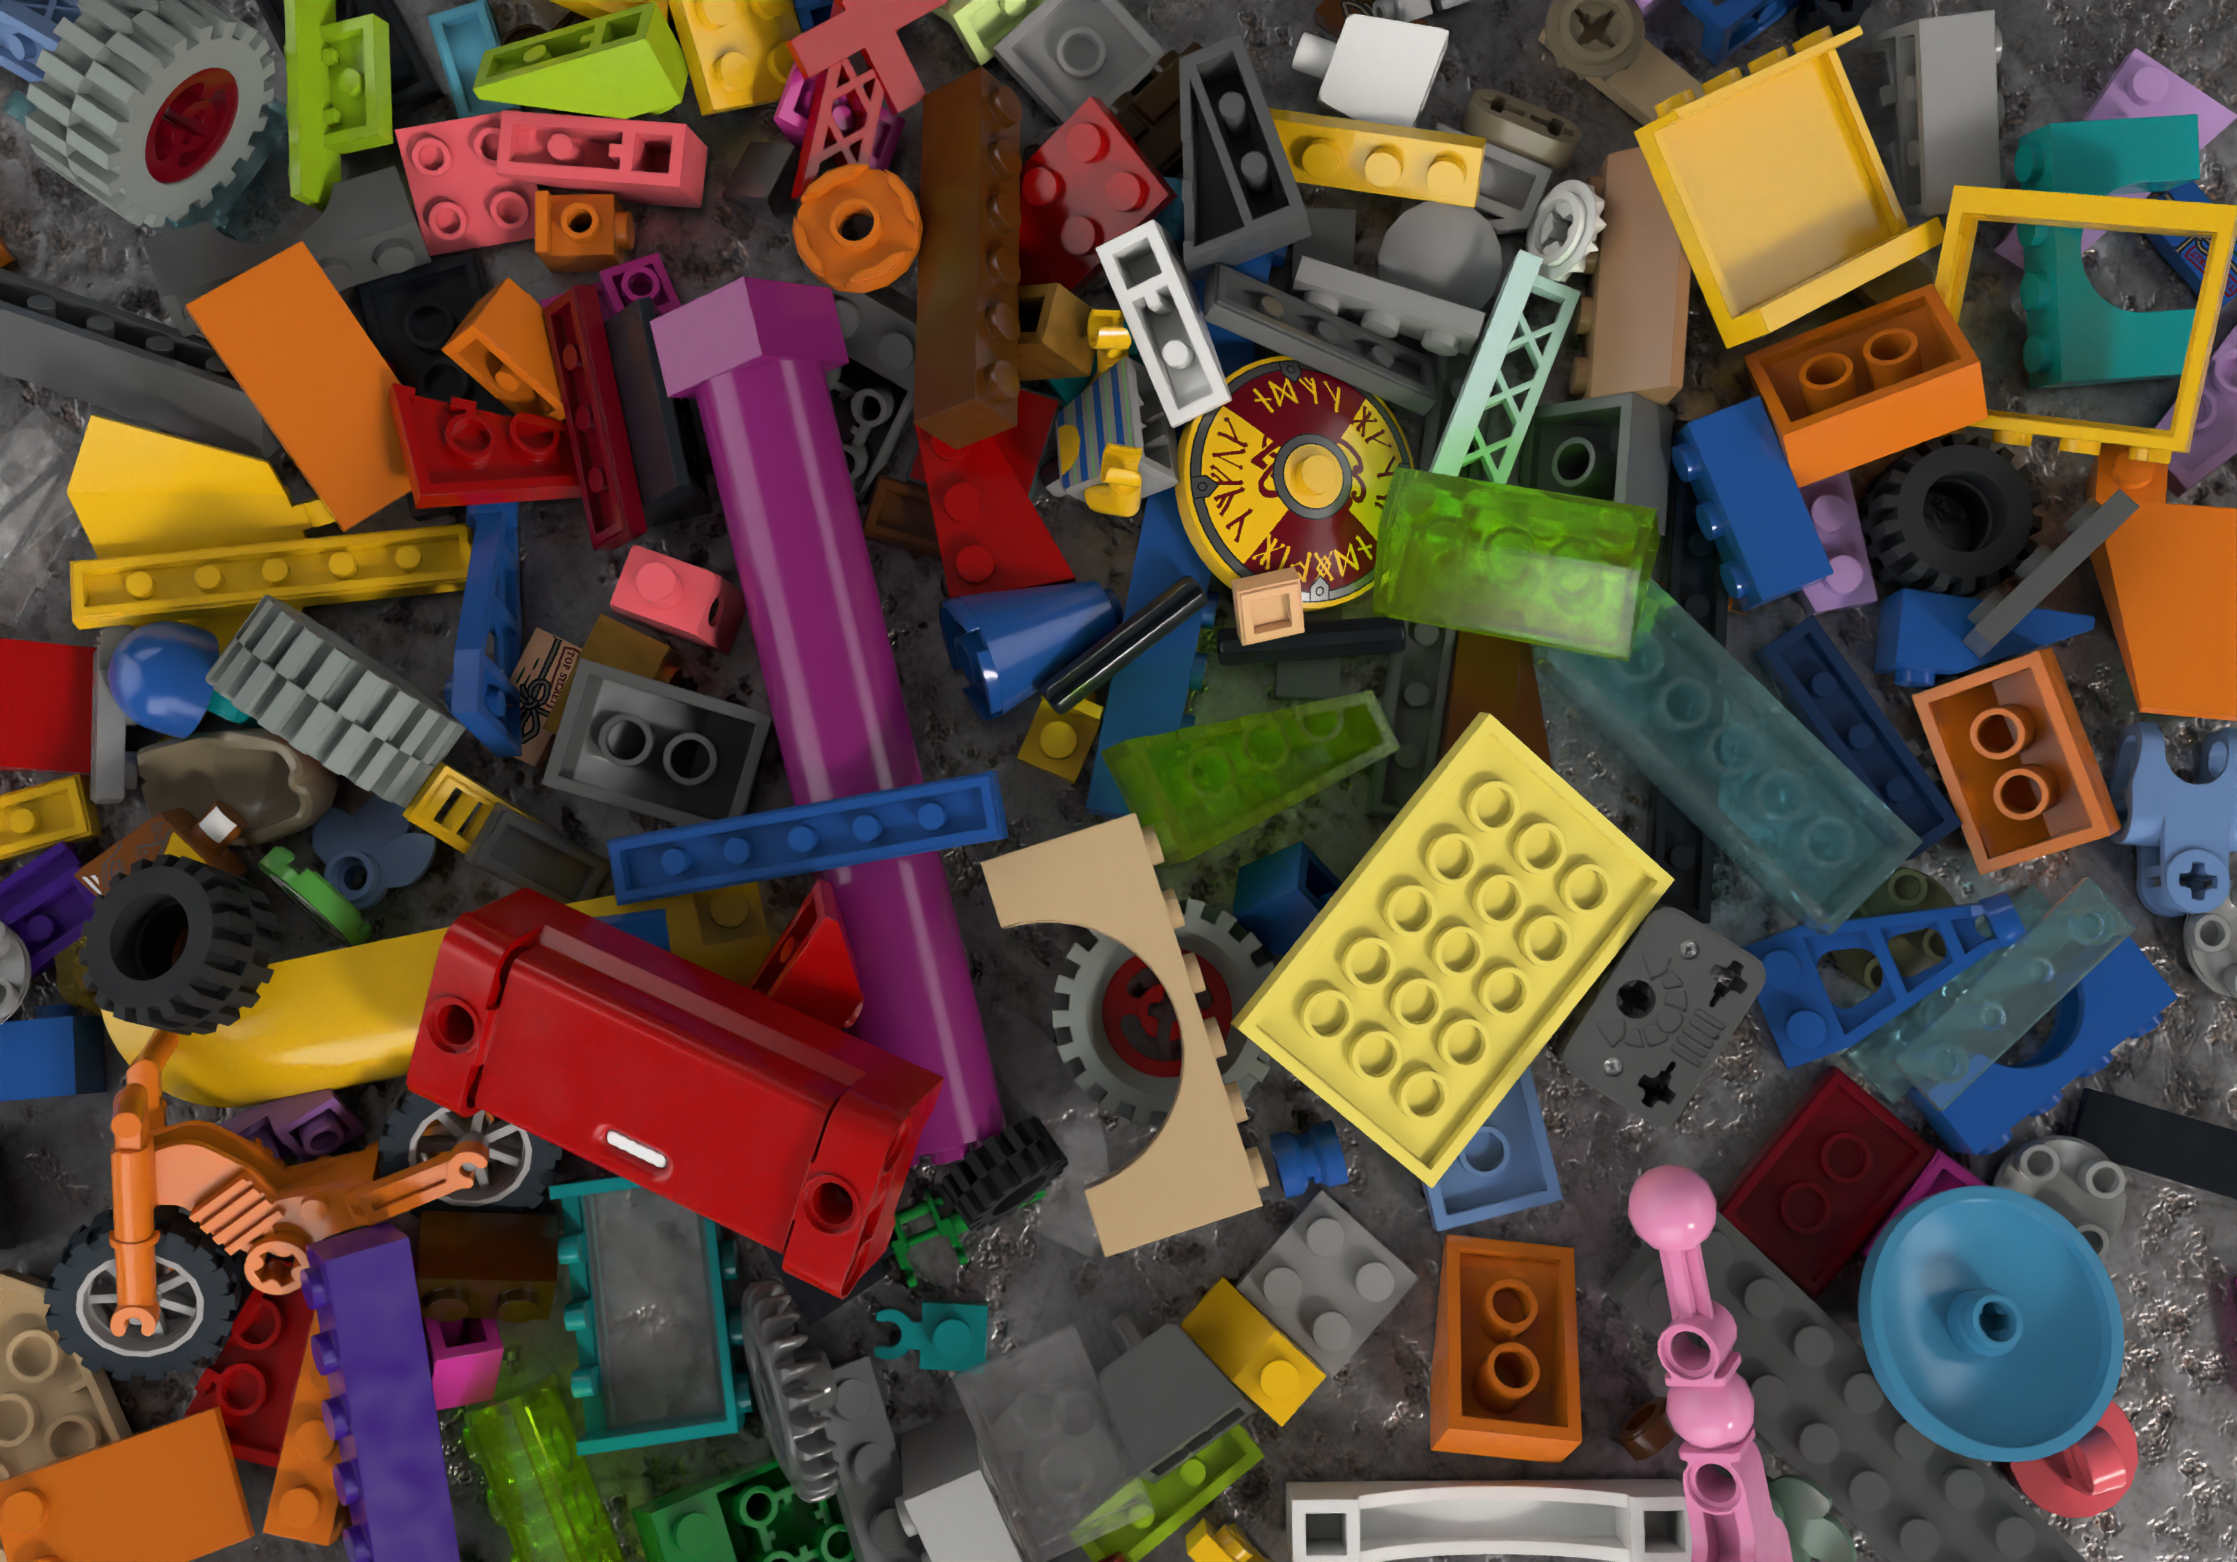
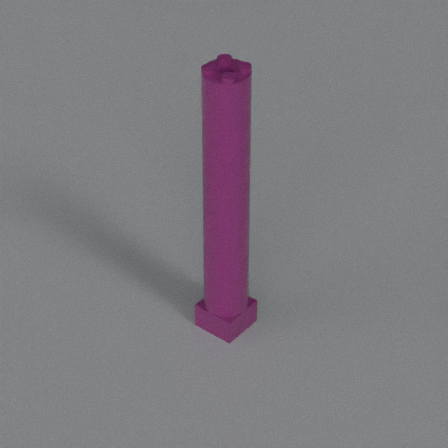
M743 276L651 320L650 325L667 396L697 399L793 804L798 806L924 783L825 373L849 363L832 289ZM937 850L810 872L813 886L819 878L832 885L855 957L860 987L864 993L861 1012L854 1024L847 1028L848 1033L945 1077L935 1108L922 1130L910 1167L920 1163V1155L930 1156L932 1165H940L963 1159L970 1152V1142L972 1148H980L983 1145V1141L990 1136L993 1138L998 1136L1001 1130L1007 1127L941 851Z

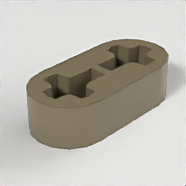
M1482 88L1474 91L1461 120V126L1470 136L1487 138V143L1554 170L1566 169L1570 165L1582 139V132L1570 120L1494 89Z

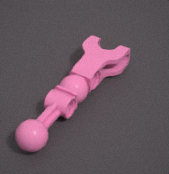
M1666 1164L1648 1169L1636 1179L1631 1189L1628 1217L1636 1234L1654 1249L1659 1250L1672 1315L1671 1322L1658 1340V1356L1663 1367L1667 1370V1373L1664 1375L1665 1384L1669 1386L1667 1390L1666 1413L1674 1431L1685 1440L1678 1451L1680 1459L1688 1463L1683 1473V1488L1692 1534L1691 1562H1793L1788 1532L1782 1520L1773 1511L1762 1457L1758 1446L1753 1442L1756 1435L1752 1425L1754 1421L1755 1399L1746 1380L1735 1372L1742 1362L1740 1353L1733 1352L1732 1350L1737 1339V1326L1730 1312L1723 1305L1711 1300L1700 1244L1709 1237L1715 1225L1717 1200L1709 1183L1689 1167ZM1686 1331L1700 1335L1707 1342L1709 1349L1700 1348L1693 1344L1688 1338ZM1712 1464L1724 1467L1731 1473L1733 1478H1728L1718 1473Z

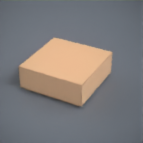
M1294 567L1231 580L1236 629L1242 646L1305 632L1300 577Z

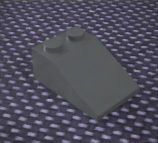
M580 658L541 785L682 826L746 815L774 722L773 716Z

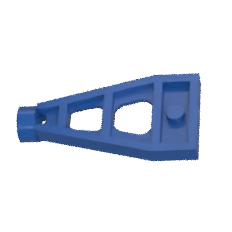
M519 502L466 505V524L474 529L475 533L454 649L453 675L447 676L444 686L445 702L449 712L497 758L522 756L520 691L510 682V678L523 654L518 531L516 529L518 527ZM488 632L493 635L494 663L485 655Z
M2003 891L1981 899L1979 903L1799 924L1740 947L1759 959L1765 968L1766 981L1757 999L1788 1070L1853 1046L1993 951L2027 940V935L2012 900L2007 892ZM1978 916H1984L1992 936L1984 937L1978 933L1975 926ZM1924 928L1934 929L1939 932L1946 947V954L1943 960L1914 976H1902L1898 972L1888 949L1889 940L1893 936ZM1862 948L1870 951L1876 956L1883 972L1880 987L1853 1007L1840 1008L1834 1005L1828 997L1817 970L1820 957L1829 951Z

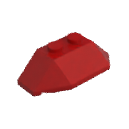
M819 878L751 979L747 988L842 1030L843 1027L849 1028L858 1018L863 1006L864 993L860 987L855 957L832 885Z

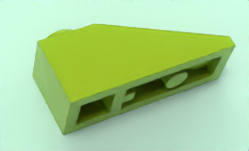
M652 1L484 51L472 89L480 100L627 119L645 113L651 115L662 114L672 109L675 105L682 103L689 71L681 47L656 1Z

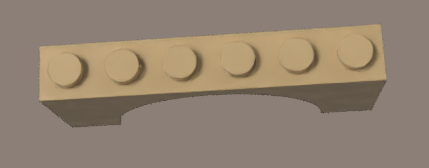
M1136 813L980 862L1001 928L1008 929L1034 923H1062L1080 926L1106 935L1127 947L1152 970L1169 996L1176 1013L1182 1046L1181 1071L1176 1094L1166 1118L1147 1145L1130 1161L1114 1172L1088 1183L1084 1187L1105 1257L1261 1207L1263 1204L1258 1189L1269 1186L1266 1170L1257 1146L1245 1150L1237 1127V1123L1248 1120L1236 1081L1223 1084L1216 1058L1227 1055L1215 1016L1203 1020L1195 994L1205 991L1206 987L1194 952L1182 955L1174 929L1184 927L1185 922L1177 896L1173 888L1161 891L1153 866L1165 861L1154 826L1150 824L1140 827Z

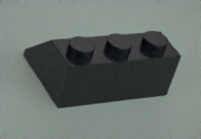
M650 296L636 299L604 322L646 527L714 513L690 399L667 396L650 325L651 320L662 316Z

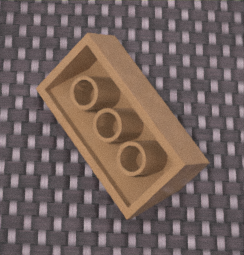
M1639 146L1608 154L1595 176L1589 175L1586 180L1587 184L1595 187V194L1605 200L1604 209L1599 217L1607 225L1597 234L1595 240L1599 251L1589 252L1586 256L1584 272H1579V274H1587L1586 296H1579L1577 301L1573 329L1575 334H1583L1581 357L1575 356L1571 365L1569 392L1570 394L1578 395V400L1635 392L1665 407L1683 388L1691 265Z

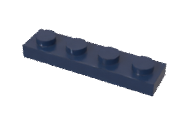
M1814 615L1807 617L1754 653L1901 861L1912 860L1963 824Z

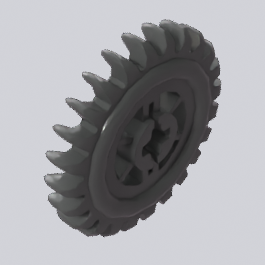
M766 1278L752 1282L743 1293L741 1311L743 1314L742 1337L745 1356L759 1412L776 1460L784 1475L790 1481L791 1487L797 1496L803 1501L815 1503L832 1496L839 1488L840 1477L833 1473L840 1467V1463L823 1456L834 1450L837 1443L817 1438L814 1431L827 1426L832 1419L830 1417L815 1416V1413L832 1408L838 1402V1391L830 1362L824 1350L812 1349L797 1355L793 1353V1351L807 1341L808 1336L795 1335L787 1338L786 1332L799 1318V1313H782L792 1297L789 1294H782L785 1285L780 1283L778 1279Z

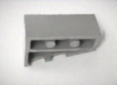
M1995 9L1923 18L1870 34L1873 53L1885 51L1891 84L1883 85L1879 90L1882 107L1895 106L1900 140H1893L1889 147L1899 203L1905 218L1949 213L1954 185L2004 189L2007 182V168L1999 152V128L2004 121L2005 104L2002 94L1997 91L1996 66L2001 58L2003 41L2001 31L1995 25Z

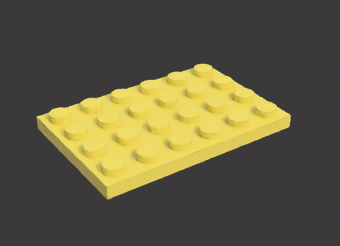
M1479 712L1230 1024L1422 1182L1433 1188L1675 879L1490 713Z

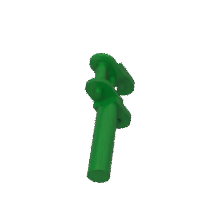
M929 1188L924 1189L925 1200L902 1210H895L894 1213L896 1221L894 1229L898 1237L891 1241V1246L901 1269L906 1274L905 1277L910 1288L919 1284L907 1252L912 1246L939 1234L940 1236L948 1235L952 1247L956 1250L961 1266L969 1263L959 1234L968 1231L969 1228L955 1208L952 1209L950 1215L942 1218L938 1206L944 1204L941 1195L933 1197ZM1046 1190L1035 1194L1036 1198L1028 1204L1048 1196ZM1023 1203V1204H1022L1021 1206H1019L1018 1208H1021V1207H1023V1206H1025V1205H1027V1204H1026V1203ZM931 1212L936 1225L907 1237L902 1224Z

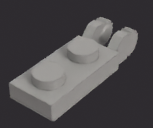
M130 625L103 627L104 630L99 632L100 636L95 638L97 643L94 644V647L97 650L93 653L90 801H94V804H119L124 799V789H136L137 751H125L126 726H137V723L127 717L116 704L108 683L110 658L117 645L129 633L135 630V626L132 627Z

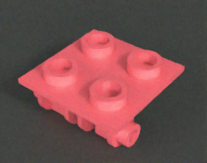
M520 108L507 111H520ZM502 111L395 129L420 229L430 256L535 238V191H540L539 185L500 177L495 173Z

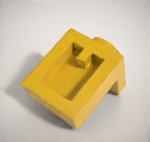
M1092 692L1068 712L1059 715L1051 708L1041 694L1042 701L1019 751L1017 760L1076 785L1102 725L1105 708L1095 704L1098 694Z

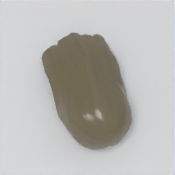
M264 727L190 734L183 739L174 737L141 748L137 752L139 775L144 778V781L141 783V789L146 801L148 814L155 816L164 811L183 808L198 820L216 801H223L235 808L248 823V827L230 845L256 846L267 844L298 833L317 823L333 804L339 785L336 773L324 767L320 761L298 751L289 745L290 742L277 734L271 733Z

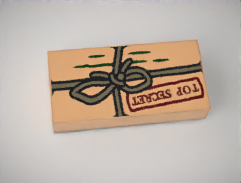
M536 627L510 678V682L520 691L522 756L513 757L541 769L556 738L555 734L542 728L582 649Z

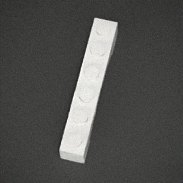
M1677 1479L1285 1482L1286 1550L1290 1562H1382L1416 1557L1472 1554L1564 1556L1615 1562H1691L1692 1534L1683 1484Z

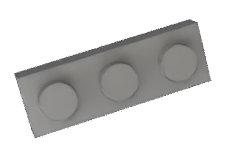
M1303 255L1291 292V296L1336 316L1338 314L1360 321L1361 327L1383 337H1396L1398 333L1420 340L1423 348L1442 356H1456L1458 352L1469 355L1479 336L1486 314Z

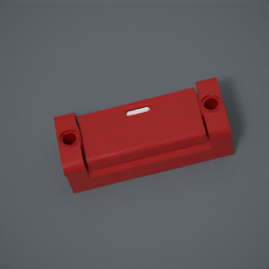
M525 887L474 911L464 912L450 925L439 948L407 1073L406 1084L411 1092L465 1118L484 1110L784 1255L782 1271L843 1300L853 1290L857 1281L886 1252L896 1223L894 1213L922 1130L935 1108L945 1077Z

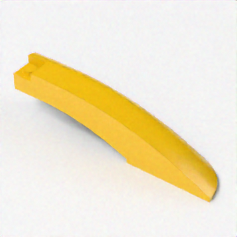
M758 882L617 906L615 895L565 904L591 917L666 908L671 953L745 987L748 986L771 951ZM449 927L268 964V968L274 970L269 984L260 983L256 992L261 997L252 1008L244 1006L239 1008V1020L230 1026L218 1024L216 1032L205 1035L193 1032L191 1035L178 1034V1046L162 1070V1091L181 1100L203 1106L242 1108L262 1105L280 1098L331 1088L334 1091L407 1076L439 948ZM101 1009L104 1023L113 1043L130 1065L142 1051L156 1028L123 1021L113 1017L114 1012Z

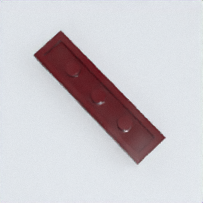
M576 284L546 306L543 311L592 547H594V551H614L646 533L647 527L596 286Z

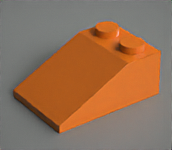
M1447 1234L1443 1244L1430 1382V1450L1560 1464L1582 1443L1574 1248Z
M220 1406L26 1469L0 1481V1537L7 1562H189L255 1535Z

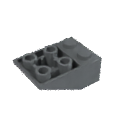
M889 286L864 294L839 292L831 288L849 363L825 373L855 499L861 503L865 502L872 491L877 475L883 473L911 427L914 418L917 302Z

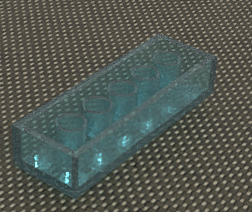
M1638 564L1621 574L1532 664L1798 925L1805 926L1813 934L1831 936L1923 842Z

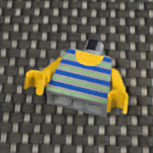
M1093 309L1088 318L1087 337L1090 347L1097 349V372L1086 389L1058 413L1055 420L1058 456L1045 463L1041 468L1040 474L1046 489L1056 497H1063L1069 494L1087 503L1094 512L1131 517L1138 512L1142 498L1174 487L1180 483L1175 428L1171 427L1146 367L1129 358L1131 337L1128 330L1123 327L1125 317L1122 310Z

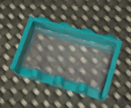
M618 1175L562 1181L549 1186L550 1200L561 1198L565 1235L558 1238V1260L560 1264H568L572 1300L564 1306V1322L567 1331L575 1330L579 1366L571 1374V1389L574 1398L582 1397L586 1433L576 1442L577 1456L738 1433L746 1421L745 1413L754 1412L755 1395L749 1371H740L738 1346L744 1345L742 1337L743 1314L741 1305L733 1306L730 1280L739 1279L740 1261L736 1240H726L724 1226Z

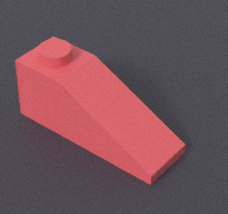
M502 110L495 173L500 177L582 193L614 194L619 200L639 204L701 209L708 147L687 124Z

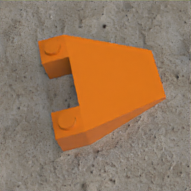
M2102 443L2099 456L2095 455L2087 477L2085 503L2093 497L2103 505L2118 489H2121L2140 506L2090 554L2139 712L2237 721V508L2166 503L2168 464L2127 459L2130 446Z

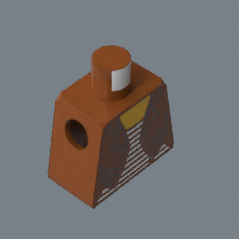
M220 800L216 801L198 820L183 808L164 811L146 821L87 863L73 876L94 896L97 897L98 894L106 896L111 890L108 882L119 872L130 875L131 864L143 858L154 862L156 855L171 854L179 858L185 856L245 877L248 871L246 865L227 847L248 827V823L235 808ZM188 925L181 932L175 943L172 960L180 957L184 951L188 939Z

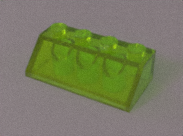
M1395 467L1378 526L1372 611L1374 615L1629 662L1660 543L1657 509Z
M555 1372L496 1396L493 1400L482 1402L463 1414L467 1425L463 1428L464 1444L472 1461L476 1464H482L490 1488L487 1490V1503L490 1513L498 1526L506 1527L514 1551L511 1553V1562H628L587 1455L577 1456L576 1442L580 1437Z

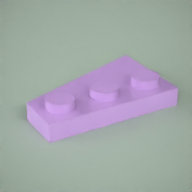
M1848 470L1798 488L1834 574L1820 582L1795 592L1808 615H1819L1862 607L1878 601Z

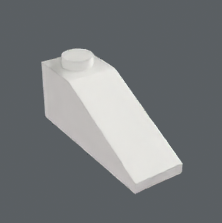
M1152 219L1095 248L1171 427L1175 428L1232 401L1206 321L1203 320V312L1195 289L1171 233Z

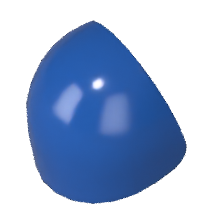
M176 621L153 622L132 631L117 645L110 658L108 683L114 701L127 717L145 728L181 739L188 737L200 723L214 690V686L207 683L205 676L219 658L217 638L206 629Z

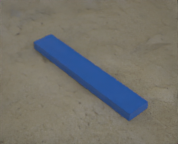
M987 771L606 840L616 902L617 906L1006 839L1009 838L998 771Z

